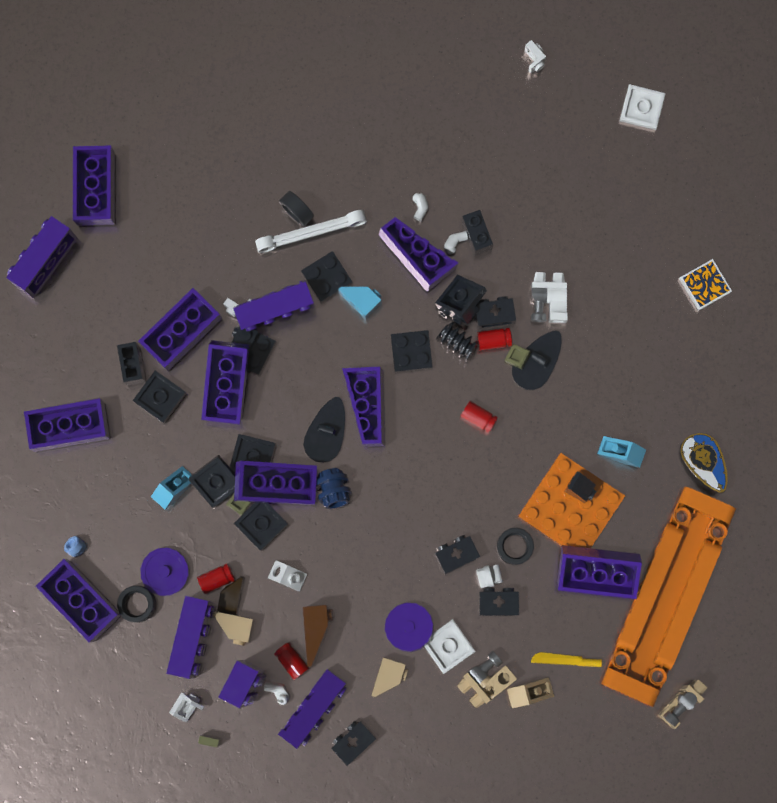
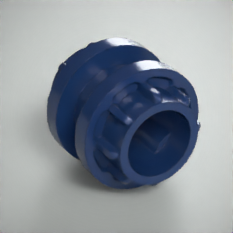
M330 468L320 472L316 477V489L322 490V493L318 496L319 502L327 509H335L348 504L352 491L350 487L344 486L348 482L347 474L343 473L339 468Z

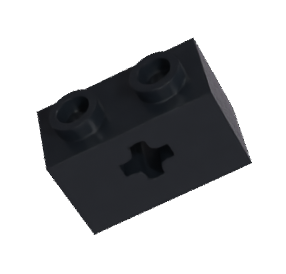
M477 210L463 215L462 224L467 233L474 256L492 250L493 242L481 211Z
M508 296L498 297L495 301L482 299L476 305L479 309L475 314L478 329L516 323L513 298L508 299ZM493 308L499 311L497 316H494V313H492Z
M131 342L117 345L123 383L127 386L145 383L144 368L138 343Z
M462 535L454 539L456 543L450 546L446 543L437 548L438 552L435 555L445 575L480 558L470 536ZM455 548L457 551H462L459 559H457L456 556L452 557L451 555L453 554V549Z
M483 588V592H479V616H519V592H514V588H503V592H495V588ZM497 596L504 600L500 607H497V604H493V600H496Z
M354 721L346 728L349 732L344 737L340 734L332 742L334 746L331 749L346 766L377 739L362 721L359 723ZM349 737L352 739L356 737L358 739L356 747L348 745Z

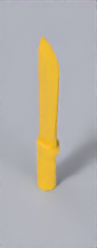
M539 652L531 659V663L602 667V659L582 658V656Z

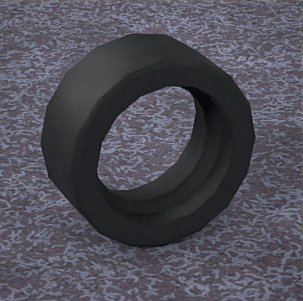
M288 191L279 200L283 209L301 226H305L314 217L310 208L291 191Z
M518 527L510 528L504 531L498 539L497 552L500 558L508 564H522L533 554L534 541L531 535L524 529ZM519 535L525 539L527 549L523 556L513 558L506 554L504 543L509 536Z
M133 585L127 587L118 597L117 608L119 614L129 622L140 623L146 621L155 611L156 601L154 595L143 586ZM132 593H141L147 598L148 607L141 615L134 616L126 610L125 601Z

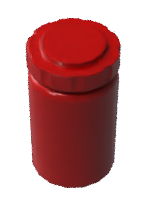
M510 328L477 332L480 351L512 346Z
M471 400L460 416L487 433L493 429L498 419L496 415L493 416L491 412Z
M226 563L224 566L217 567L198 576L197 580L203 593L207 594L228 584L230 581H235V576L231 567Z
M290 642L285 643L274 653L293 680H296L309 670V667H307L294 647H291Z

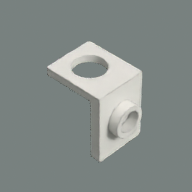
M275 561L268 578L296 591H300L307 574L289 565ZM280 567V573L275 577V572Z

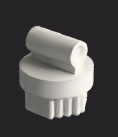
M487 565L476 570L481 588L494 587V584L503 582L499 565L492 567Z

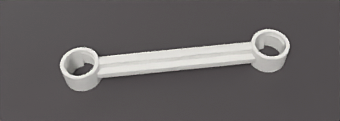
M356 210L348 213L346 216L276 236L261 237L255 243L258 253H265L282 245L342 228L361 226L367 223L364 210Z

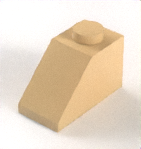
M214 612L216 620L227 637L233 639V644L244 646L245 642L250 643L254 619Z
M383 658L371 696L376 697L399 685L401 680L405 681L408 669H405L406 664Z
M549 677L507 689L512 708L530 705L554 697Z

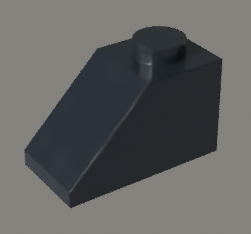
M577 471L564 492L585 503L587 500L591 501L596 493L594 487L596 484Z

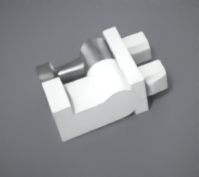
M536 272L534 282L531 284V298L535 306V313L531 314V321L546 322L543 306L544 303H549V323H566L567 283H565L564 274L553 273V282H545L546 273Z

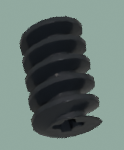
M451 322L442 329L436 340L442 337L441 344L448 342V349L454 346L453 353L455 354L460 351L459 358L466 356L465 362H467L476 352L478 341L476 340L471 343L472 336L464 338L466 331L459 334L460 327L458 326L453 329L454 322Z

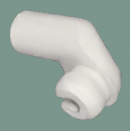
M416 193L413 196V201L417 204L418 209L413 218L422 222L429 209V205L423 193Z
M466 231L455 233L448 237L444 244L447 254H454L457 243L468 240Z
M265 682L264 691L273 692L279 704L284 705L289 701V693L284 685Z

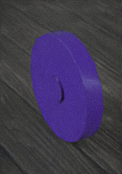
M158 548L150 552L143 560L140 568L144 586L150 592L160 596L173 595L179 592L186 585L189 577V565L185 557L177 550L171 548Z
M404 603L396 606L390 611L385 622L387 639L395 648L401 651L414 652L421 650L429 643L433 636L434 624L431 615L424 607L416 603Z

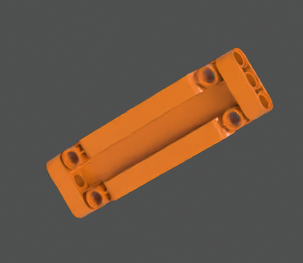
M683 488L677 505L671 514V519L664 528L637 592V599H634L615 645L616 649L611 656V661L602 679V685L654 707L660 690L667 679L668 671L672 669L719 558L722 542L727 536V530L736 511L735 507L692 488ZM679 511L685 514L684 522H680L676 517ZM714 527L721 530L719 538L713 535ZM620 654L625 657V663L622 666L617 665L615 661L616 657ZM655 671L661 673V679L658 682L652 679V674Z

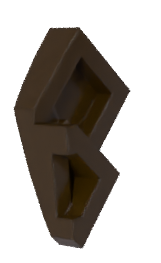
M240 576L237 580L225 586L220 592L217 612L237 614L244 576Z

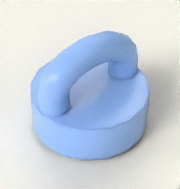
M77 536L68 539L64 546V551L72 557L81 555L86 549V544Z

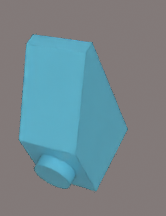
M340 287L338 289L339 294L365 319L382 304L380 299L382 296L375 289L371 290L369 287Z
M604 436L598 455L625 465L640 468L646 449L630 441Z
M183 466L158 485L151 497L165 510L177 501L192 485L188 480L192 474Z

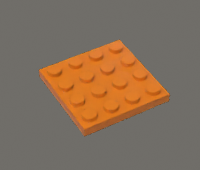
M560 453L518 518L560 546L591 548L625 495ZM577 471L596 484L594 487L596 493L591 501L587 500L583 503L564 492Z

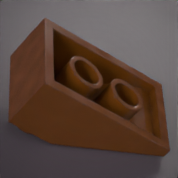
M328 605L303 607L307 667L314 666L329 629L330 621H333V611L329 609Z

